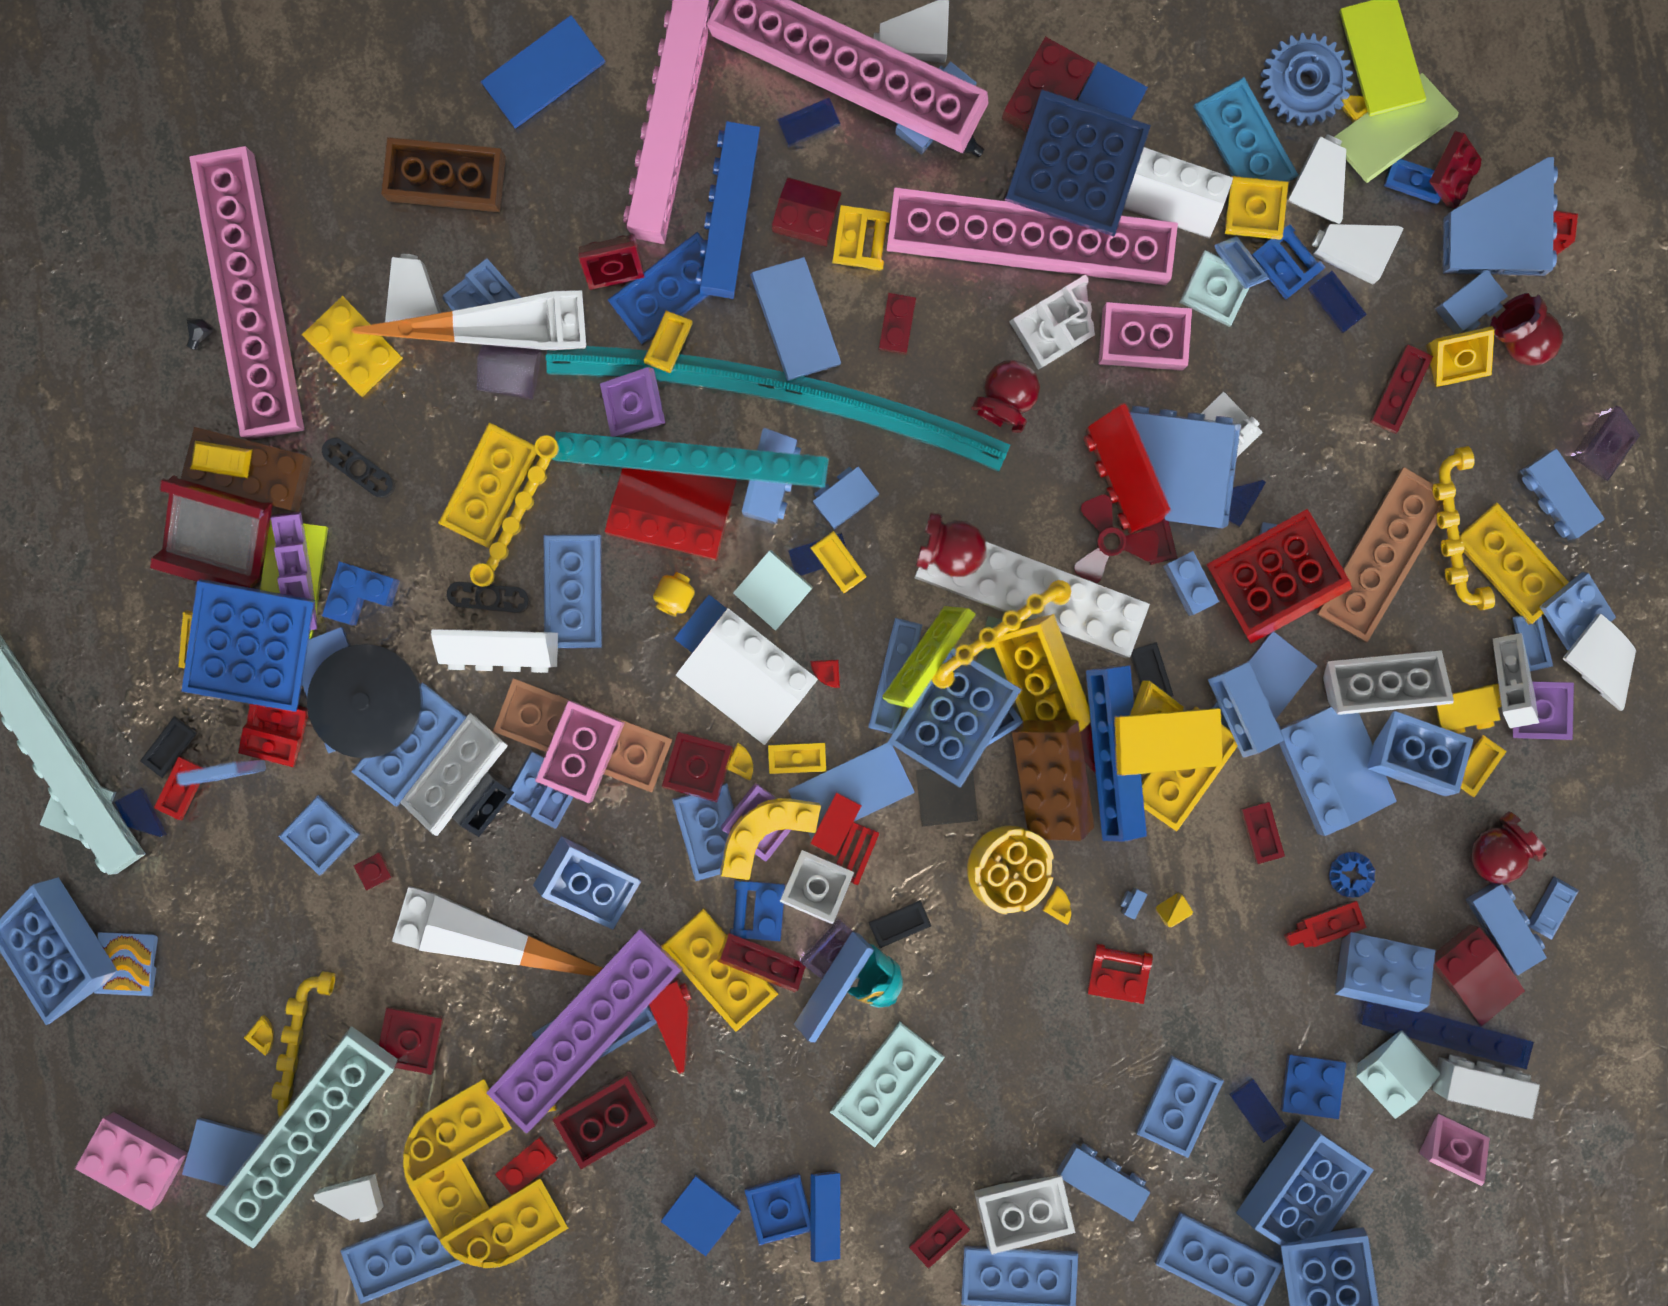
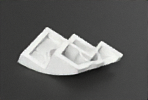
M1086 275L1009 321L1038 370L1095 335L1094 324L1091 319V302H1088L1086 287L1088 277Z
M1597 614L1562 659L1581 673V677L1600 691L1599 695L1618 710L1622 711L1624 709L1636 649L1613 623L1602 614Z

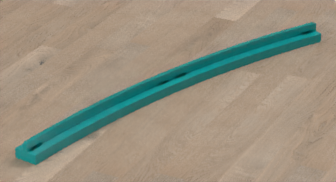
M586 346L585 349L547 350L546 354L547 374L618 378L650 367L654 369L656 381L746 394L838 415L927 443L998 472L1010 448L1008 443L934 414L869 393L804 376L787 381L782 371L679 354L671 373L644 363L648 350ZM554 361H564L570 363H554ZM758 384L773 386L775 388L764 387ZM786 389H787V390H791V391H795V392H800V393H802V395H801V394H797V393L788 392V391H786ZM982 451H984V452H986V453H989V454H991V455H993V456H996V457H998V459H996V458H994V457H991V456H989V455H987V454H984V453H982Z

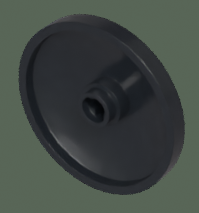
M352 645L330 655L315 671L307 693L308 715L318 736L333 750L355 758L378 757L399 748L415 731L423 708L422 689L413 668L394 651L377 645Z

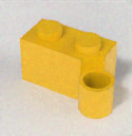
M1499 683L1452 693L1453 704L1435 705L1440 727L1460 734L1466 732L1465 727L1476 725L1477 730L1494 727V721L1500 720L1498 707H1502Z

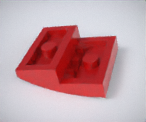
M250 704L247 723L242 728L238 754L294 767L308 718L307 708L298 706L297 711L294 712Z

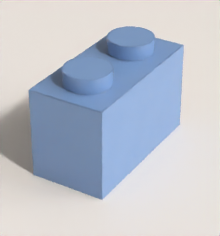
M1485 270L1435 308V310L1452 332L1459 334L1462 331L1469 332L1477 328L1481 324L1478 319L1483 315L1487 314L1491 317L1503 307L1500 302L1508 296L1490 272Z
M848 467L837 476L839 481L831 488L826 484L825 487H822L814 494L817 498L813 501V504L833 530L879 496L878 491L859 467L854 470Z
M1194 551L1163 566L1188 616L1194 615L1219 602Z

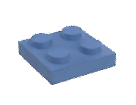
M1585 572L1580 573L1540 606L1567 651H1569L1597 614H1602L1610 622L1616 618L1589 573Z

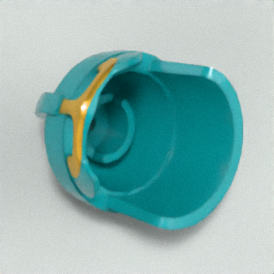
M870 944L874 951L857 976V979H859L858 986L851 987L847 993L856 1000L867 1003L870 1006L878 1008L888 1007L896 1003L897 997L901 993L903 987L901 969L894 959Z

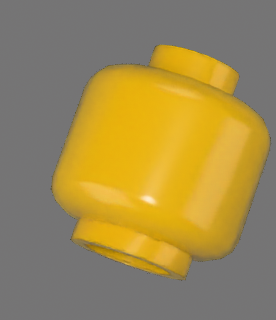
M675 572L674 576L664 575L653 594V599L657 603L655 607L672 616H676L677 613H685L695 594L694 588L689 584L691 579L678 572Z

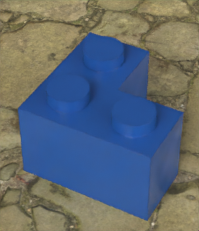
M339 562L322 616L356 626L364 600L392 607L400 580Z

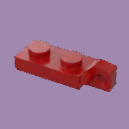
M1354 900L1302 919V921L1296 923L1298 929L1284 934L1287 945L1290 946L1303 942L1305 948L1310 946L1316 947L1367 927L1358 902Z

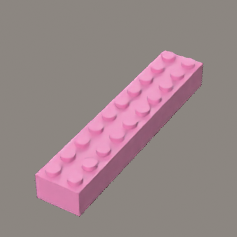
M672 0V10H667L665 14L664 28H666V39L661 38L659 43L658 56H661L660 67L655 66L652 83L655 84L654 95L649 94L646 111L649 112L648 123L643 122L641 139H643V150H638L636 154L635 167H638L637 178L631 179L629 195H632L631 206H626L623 223H626V229H628L630 235L634 234L635 238L665 245L709 33L707 22L713 13L715 0Z
M719 0L707 22L713 37L960 153L964 152L988 105L987 91L791 0Z
M246 146L189 156L240 437L250 441L304 431L255 156Z
M894 188L887 251L1167 285L1172 277L1178 223L1121 216L1114 236L1007 201Z

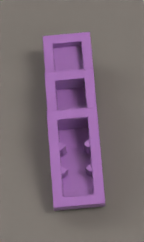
M301 512L272 515L271 523L276 543L274 551L279 571L277 580L280 594L315 600ZM315 604L311 630L317 629Z

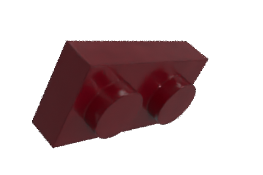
M888 293L879 350L907 354L916 297Z
M1267 801L1242 808L1241 813L1255 863L1261 864L1285 857L1270 802Z
M950 1206L909 1245V1248L929 1269L970 1231V1227Z

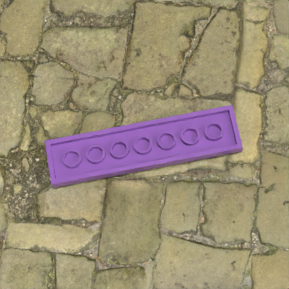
M643 928L640 929L486 1094L527 1134L683 968Z

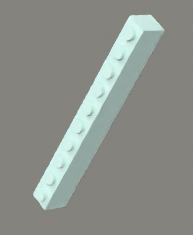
M0 635V712L3 715L1 720L5 727L13 731L19 739L17 740V745L26 755L29 754L34 762L32 767L36 774L44 778L50 786L48 791L52 798L57 802L60 801L64 807V816L81 833L79 838L83 845L88 849L91 848L97 857L95 858V863L98 868L108 875L118 874L143 857L145 852Z

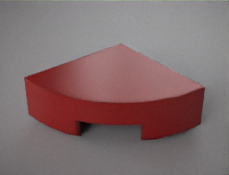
M839 660L810 661L812 671L819 681L829 687L840 688Z

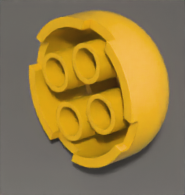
M1001 826L992 829L976 842L970 852L967 863L969 885L981 902L999 913L1007 914L1021 910L1026 912L1044 898L1052 884L1051 859H1054L1052 851L1044 839L1025 828Z

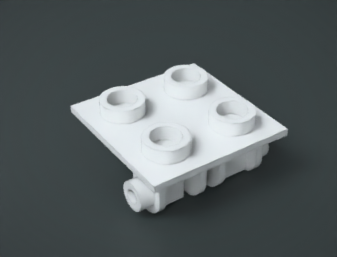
M1225 392L1219 395L1201 413L1205 414V420L1215 421L1216 416L1232 417L1233 423L1241 424L1237 457L1263 433L1257 427L1259 425L1258 421L1254 417L1249 418Z

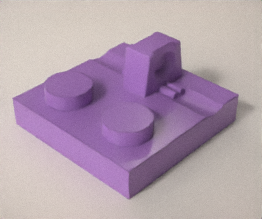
M647 367L600 383L611 437L622 438L665 423L653 368Z
M1532 682L1539 723L1514 727L1513 738L1573 740L1574 683Z
M755 782L721 825V829L729 835L733 825L741 816L746 815L757 807L759 803L778 798ZM776 830L767 834L759 842L755 854L766 862L791 830Z

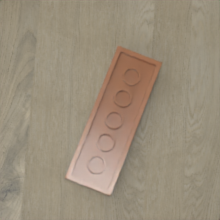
M1405 467L1400 469L1343 567L1350 580L1352 589L1321 605L1316 613L1317 615L1365 643L1369 641L1435 528L1437 513L1444 511L1442 500L1437 501L1433 496L1432 483Z
M513 678L493 732L547 752L568 701L572 700ZM603 713L625 722L604 774L653 792L673 739Z

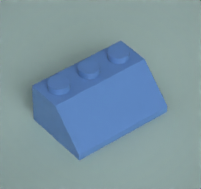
M763 428L758 446L759 451L801 453V448L797 447V439ZM750 480L742 509L744 517L777 525L778 518L784 519L787 503L783 502L785 491L791 492L792 484Z
M1394 711L1374 742L1367 769L1442 796L1458 794L1473 739Z

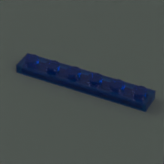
M1368 1001L1364 1002L1359 1021L1361 1025L1394 1034L1402 1030L1412 1039L1526 1070L1534 1044L1531 1040L1425 1011L1415 1012Z

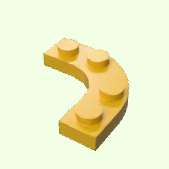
M787 798L772 799L757 804V807L746 815L741 816L733 825L725 844L720 869L721 876L749 880L757 846L767 834L773 831L790 829L816 833L821 805L817 802Z

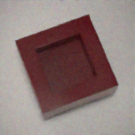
M381 852L353 865L366 891L393 878Z

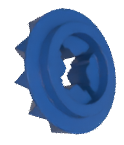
M1344 853L1337 857L1331 865L1329 872L1330 882L1339 894L1351 898L1360 897L1370 892V888L1375 882V868L1370 859L1360 853ZM1356 865V872L1363 876V879H1354L1353 883H1349L1350 878L1342 874V871H1352Z

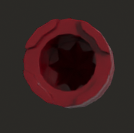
M1529 293L1518 295L1503 305L1505 310L1498 318L1492 317L1490 327L1494 328L1495 337L1505 342L1509 355L1520 364L1530 366L1545 364L1558 354L1563 342V331L1558 320L1547 312L1546 303L1540 295L1537 294L1536 297H1531Z
M1016 360L1003 361L994 366L986 376L983 387L985 397L977 396L971 409H979L978 416L1000 428L1005 423L1013 426L1012 432L1021 433L1027 423L1022 414L1031 410L1037 402L1040 384L1037 374L1027 364Z
M930 513L925 533L930 534L927 546L920 547L916 566L927 570L929 564L932 565L934 563L941 573L949 577H965L975 573L983 564L987 554L986 540L978 528L967 521L954 520L944 524L943 521L941 522L942 514Z
M1510 811L1499 819L1502 824L1501 828L1489 829L1482 833L1473 844L1471 859L1477 873L1486 881L1509 884L1523 875L1528 868L1529 859L1533 858L1539 862L1547 855V850L1532 830L1526 834L1517 824L1521 819Z

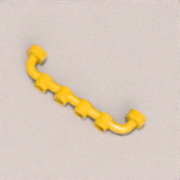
M545 435L537 439L535 451L540 457L536 465L529 469V479L523 491L516 495V505L510 517L504 519L502 523L503 531L498 541L490 546V556L487 563L477 564L471 569L470 578L475 585L481 587L489 586L494 581V571L500 560L507 558L509 554L507 546L512 536L520 532V520L525 510L532 508L534 505L533 495L538 485L546 481L547 474L545 471L550 460L558 454L559 445L553 437Z
M1469 446L1456 448L1454 455L1447 457L1442 462L1439 468L1440 483L1433 484L1432 492L1435 500H1442L1444 511L1438 512L1436 519L1439 528L1447 529L1448 539L1441 541L1442 554L1445 557L1451 556L1452 567L1445 569L1446 581L1449 585L1455 584L1457 595L1464 603L1476 605L1479 610L1493 608L1495 605V596L1491 587L1476 588L1474 594H1471L1467 589L1468 571L1464 566L1462 557L1464 543L1459 536L1458 530L1460 516L1455 509L1454 503L1456 489L1450 476L1454 466L1458 470L1471 469L1474 466L1473 451Z
M1063 580L1054 581L1040 595H1030L1027 599V604L1018 611L1006 612L1003 616V621L997 626L981 630L979 639L969 646L960 645L956 649L955 656L942 664L932 678L933 684L938 688L951 686L954 682L953 671L961 665L970 664L974 659V655L984 648L994 647L998 638L1008 631L1019 629L1022 621L1032 614H1040L1044 610L1045 605L1050 601L1056 605L1067 603L1071 598L1070 585Z
M322 971L320 976L305 979L299 985L296 997H290L287 1001L286 1014L292 1015L291 1026H284L281 1034V1042L288 1043L286 1054L279 1055L276 1064V1070L283 1072L282 1081L275 1082L272 1089V1099L278 1100L277 1111L279 1118L289 1106L293 1096V1079L298 1067L297 1055L303 1037L302 1025L308 1007V992L312 988H317L318 994L330 996L335 985V973Z

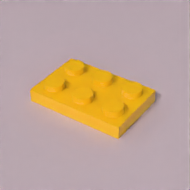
M342 296L302 335L348 384L363 397L403 358L382 336L351 332L354 327L371 324Z

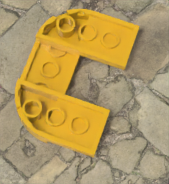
M482 1079L438 1106L431 1108L418 1119L405 1142L403 1168L410 1190L443 1247L454 1258L465 1264L482 1268H496L520 1259L567 1230L568 1227L540 1178L494 1206L488 1207L462 1159L512 1128L501 1108L486 1094L489 1087L485 1080Z

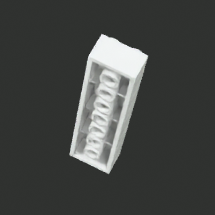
M986 542L987 554L983 564L975 573L968 576L949 577L941 573L934 563L932 565L929 564L927 570L918 567L915 579L1005 613L1008 611H1018L1027 604V599L1030 595H1040L1054 581L1063 580L1071 587L1070 600L1063 605H1056L1050 601L1045 605L1044 610L1040 614H1032L1025 620L1029 621L1054 614L1061 634L1124 658H1130L1150 605L1149 603Z

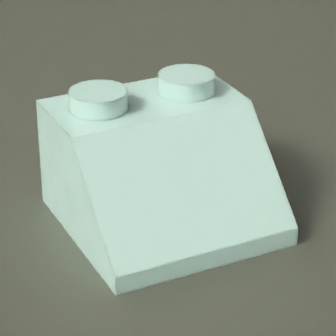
M1401 1030L1358 1063L1356 1076L1396 1119L1418 1103L1440 1076V1071Z

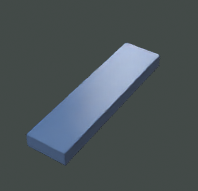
M895 618L868 728L893 734L898 727L903 706L890 704L882 697L918 645L922 624Z
M851 933L794 1023L802 1035L810 1042H816L874 951L859 933Z

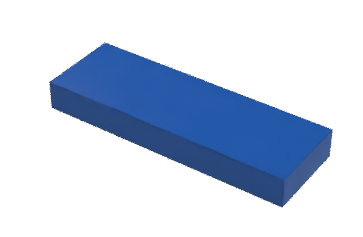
M834 1171L811 1174V1261L840 1259V1173Z

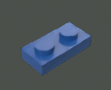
M1399 159L1390 166L1383 186L1435 204L1440 202L1441 199L1429 182L1435 170L1403 159Z

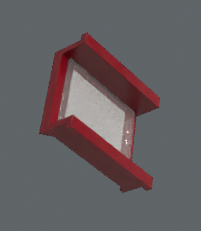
M175 475L168 480L163 478L160 491L169 493L163 546L151 558L150 568L196 582L199 579L253 588L262 579L273 502H258L182 480Z

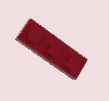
M1409 344L1404 347L1370 423L1393 434L1398 433L1432 361V355Z
M730 933L725 936L717 962L792 992L798 991L807 965Z

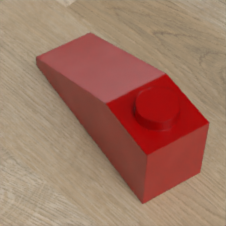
M679 978L671 981L649 1006L678 1074H681L686 1069L690 1007L688 1000L692 999L686 983L681 984Z

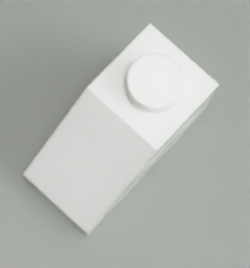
M375 1174L320 1188L314 1194L317 1202L350 1221L358 1218L360 1222L372 1220L377 1217L376 1214L384 1207Z

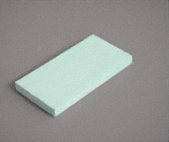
M899 1021L835 1103L830 1113L873 1147H876L945 1057Z

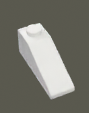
M1522 633L1494 638L1493 645L1502 712L1509 727L1514 728L1539 723L1536 698Z

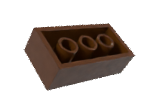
M387 137L381 194L389 202L500 212L506 156L501 148Z
M194 427L180 479L262 503L273 502L272 507L299 512L312 458L284 449ZM195 441L252 450L248 478L190 469Z
M1025 720L1012 732L1027 830L1037 834L1044 840L1082 841L1093 830L1094 821L1079 720Z

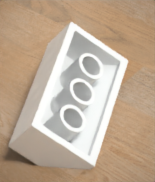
M1144 147L1124 209L1154 220L1178 223V228L1210 238L1224 206L1233 177Z
M432 629L431 631L438 663L448 664V670H465V665H475V670L493 671V665L503 666V671L520 672L521 666L531 667V672L548 673L549 667H557L558 633Z
M1442 650L1328 661L1323 676L1328 703L1337 714L1453 704L1454 702Z

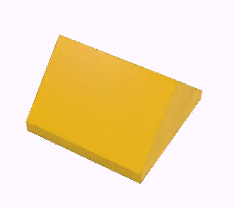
M1493 327L1437 338L1426 345L1428 354L1433 356L1430 365L1436 387L1492 375Z

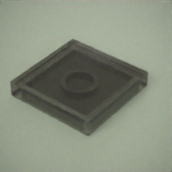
M930 768L916 770L922 827L978 821L973 769L961 788Z

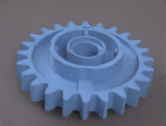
M1301 33L1298 41L1293 36H1290L1287 44L1281 41L1277 46L1278 50L1272 49L1269 53L1272 59H1266L1263 64L1268 69L1263 70L1260 76L1267 80L1263 81L1260 87L1268 89L1263 98L1272 99L1269 109L1279 108L1277 117L1286 113V122L1291 121L1295 117L1298 126L1301 125L1304 119L1311 126L1315 118L1320 123H1323L1326 115L1332 118L1336 114L1335 109L1340 110L1344 106L1341 99L1349 97L1350 94L1345 90L1350 89L1353 85L1352 82L1346 79L1353 74V71L1345 70L1350 60H1341L1345 51L1335 52L1336 42L1328 46L1326 44V36L1321 41H1317L1316 34L1313 33L1309 40H1307L1305 34ZM1300 75H1309L1313 83L1311 85L1304 84L1301 81Z

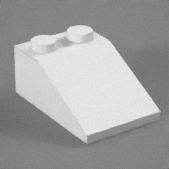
M1061 1175L1004 1183L974 1191L986 1244L991 1254L1075 1233Z

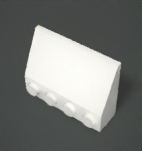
M729 608L676 674L678 678L764 745L818 680Z

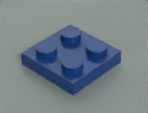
M1288 1053L1280 1110L1288 1113L1339 1119L1346 1062Z

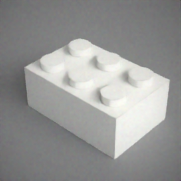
M1449 1054V1059L1439 1057L1437 1069L1440 1071V1076L1433 1083L1432 1090L1450 1101L1533 1119L1540 1085L1531 1080V1075L1522 1073L1521 1070L1505 1067L1503 1071L1501 1068L1494 1067V1064L1477 1061L1475 1065L1474 1062L1467 1061V1058Z

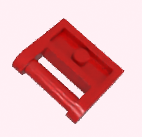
M1096 943L1087 994L1144 1004L1153 954L1143 952L1142 955L1105 948L1103 944ZM1106 959L1139 965L1140 970L1139 973L1101 967L1102 961Z

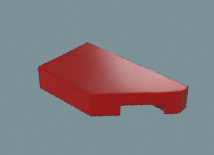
M1553 212V222L1557 224V235L1553 240V250L1556 251L1557 255L1575 242L1577 213Z

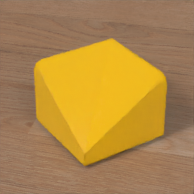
M1179 892L1155 907L1164 924L1171 928L1193 914L1186 899Z

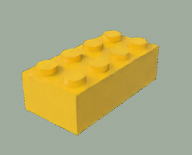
M1054 614L1021 622L1019 629L1008 631L997 639L994 647L1006 679L1021 689L1015 702L1023 722L1025 720H1079L1080 731L1091 722L1089 705Z

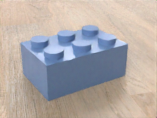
M1351 932L1341 941L1335 995L1420 1012L1430 1004L1435 950Z

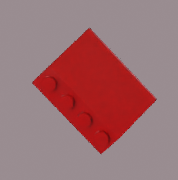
M1124 403L1089 425L1085 431L1087 435L1084 436V441L1089 452L1094 451L1098 461L1094 462L1098 475L1100 478L1105 477L1109 486L1105 488L1107 496L1111 498L1112 504L1116 503L1120 513L1116 514L1120 527L1122 530L1127 529L1128 533L1132 534L1161 522L1171 509L1127 405Z
M622 468L610 507L605 533L717 561L737 479Z
M1308 508L1206 564L1250 644L1352 589L1348 576Z

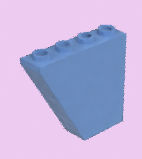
M1548 157L1454 209L1444 217L1443 274H1481L1488 270L1491 275L1545 276L1553 270L1557 262V253L1553 250V240L1557 235V224L1553 222V212L1556 211L1558 202L1557 195L1554 194V184L1558 177L1557 166H1554V157Z
M1132 406V410H1129L1171 509L1165 516V520L1216 528L1228 526L1241 424L1233 423L1232 417L1216 416V420L1213 421L1205 420V414L1188 413L1187 417L1177 416V411L1160 409V414L1149 413V407Z

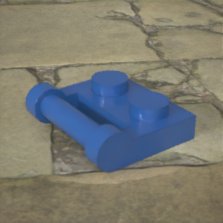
M1291 224L1284 228L1281 240L1270 239L1252 254L1253 258L1269 277V280L1285 299H1288L1326 268L1321 261H1316L1293 233L1295 229ZM1283 240L1288 243L1309 269L1306 273L1300 269L1280 243Z
M734 880L736 900L733 928H730V934L743 939L781 941L784 903L780 902L785 890V884ZM748 890L756 891L753 929H745Z

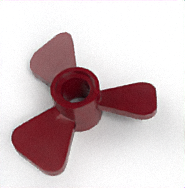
M1099 495L1085 501L1081 505L1082 514L1099 531L1096 539L1098 548L1078 560L1074 565L1075 573L1081 578L1096 584L1099 583L1102 579L1108 557L1118 555L1123 550L1148 562L1156 559L1159 544L1158 534L1153 530H1146L1125 535L1120 529L1113 527L1112 501L1109 496ZM1109 533H1115L1119 538V544L1114 549H1107L1103 543L1104 537Z

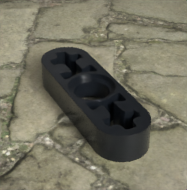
M331 438L323 444L322 455L324 459L378 498H387L392 495L395 490V481L380 467L341 439ZM332 445L334 447L341 445L340 452L349 457L346 462L338 456L331 458L332 451H330V447ZM357 460H362L366 464V471L361 476H355L351 471L352 464ZM371 474L381 481L384 478L387 479L385 484L388 487L385 491L382 489L378 492L376 491L378 486L368 479Z
M454 582L448 587L446 593L449 603L460 608L522 613L530 605L529 594L519 587L500 585L481 587L470 582ZM459 587H463L464 592L474 593L473 587H477L475 593L476 605L471 604L472 598H462L461 602L458 603V598L453 597L454 591H459ZM487 589H492L496 593V601L494 604L486 606L481 601V594ZM501 590H506L504 594L506 597H515L516 592H519V596L524 598V603H520L518 608H514L513 603L503 601L504 608L499 607L502 602Z

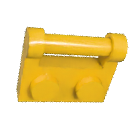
M840 205L833 263L864 267L871 270H883V245L886 224L890 222L891 214L885 211ZM867 220L875 221L870 258L862 257Z

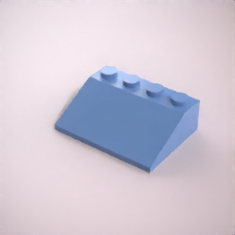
M953 648L942 664L955 656L956 649ZM974 660L970 664L961 665L953 671L954 682L947 688H938L931 679L913 707L907 710L888 741L894 747L960 788L1021 691L1014 684Z
M1329 706L1280 727L1284 741L1280 742L1279 745L1317 834L1329 835L1397 802L1386 775L1367 769L1373 744L1359 713L1337 714Z
M59 877L33 884L0 918V952L45 1025L52 1023L102 987L117 972L114 964Z
M1301 1119L1236 1213L1255 1230L1279 1245L1329 1233L1367 1181L1373 1169Z
M1364 1227L1332 1231L1280 1245L1290 1306H1379L1369 1240Z

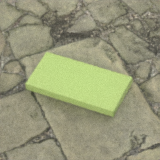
M1423 73L1420 74L1426 96L1425 102L1370 117L1366 113L1335 136V138L1342 141L1340 146L1346 149V160L1366 183L1458 117L1459 112Z

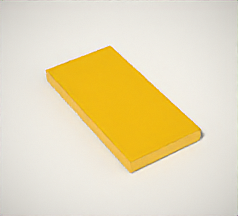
M489 422L438 523L490 549L515 501L516 495L519 493L528 475L529 469L538 455L535 451V445Z
M1497 502L1459 534L1464 543V553L1519 615L1524 617L1528 625L1533 624L1544 614L1540 606L1569 583Z
M1194 706V708H1193L1192 710H1200V709H1199L1198 707ZM1221 724L1222 763L1224 766L1237 748V743L1231 730ZM1223 766L1147 773L1142 780L1144 809L1175 831H1178Z
M1211 708L1115 717L1117 775L1223 766L1221 709Z
M703 908L662 944L661 947L683 968V973L736 1032L779 993L769 982L717 962L727 934Z

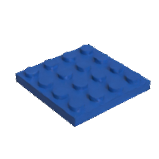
M199 579L196 587L181 692L296 712L299 706L315 600Z

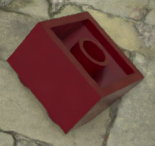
M787 177L773 219V233L827 247L842 192Z
M634 234L621 235L614 239L591 242L588 245L579 246L578 256L589 290L645 278Z

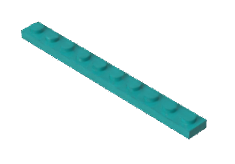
M557 431L555 433V440L559 445V451L552 458V460L560 462L825 487L829 461L827 457Z

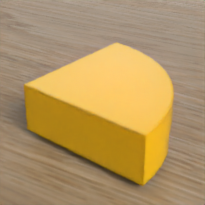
M1349 95L1347 99H1341L1344 104L1342 110L1352 123L1368 113L1363 96Z
M737 743L727 769L750 781L753 775L751 755L744 746Z
M1056 886L1042 910L1068 925L1071 918L1070 901L1066 893Z
M262 1015L245 1035L244 1039L265 1056L272 1049L274 1030L269 1019Z

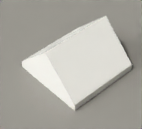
M802 850L780 902L833 924L854 872Z

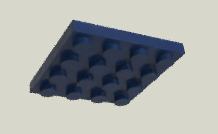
M1041 90L1005 201L1114 236L1151 125Z

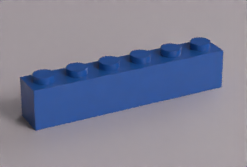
M726 121L725 131L719 130L717 147L722 148L721 158L715 157L713 174L718 175L716 185L711 184L708 202H714L712 213L706 212L704 229L709 230L708 240L702 239L700 256L705 257L704 267H698L695 283L701 285L700 294L734 299L760 131L758 126Z
M1109 666L1086 670L1102 840L1124 842L1146 837L1141 774L1117 775L1115 717L1129 716L1134 705L1131 667Z

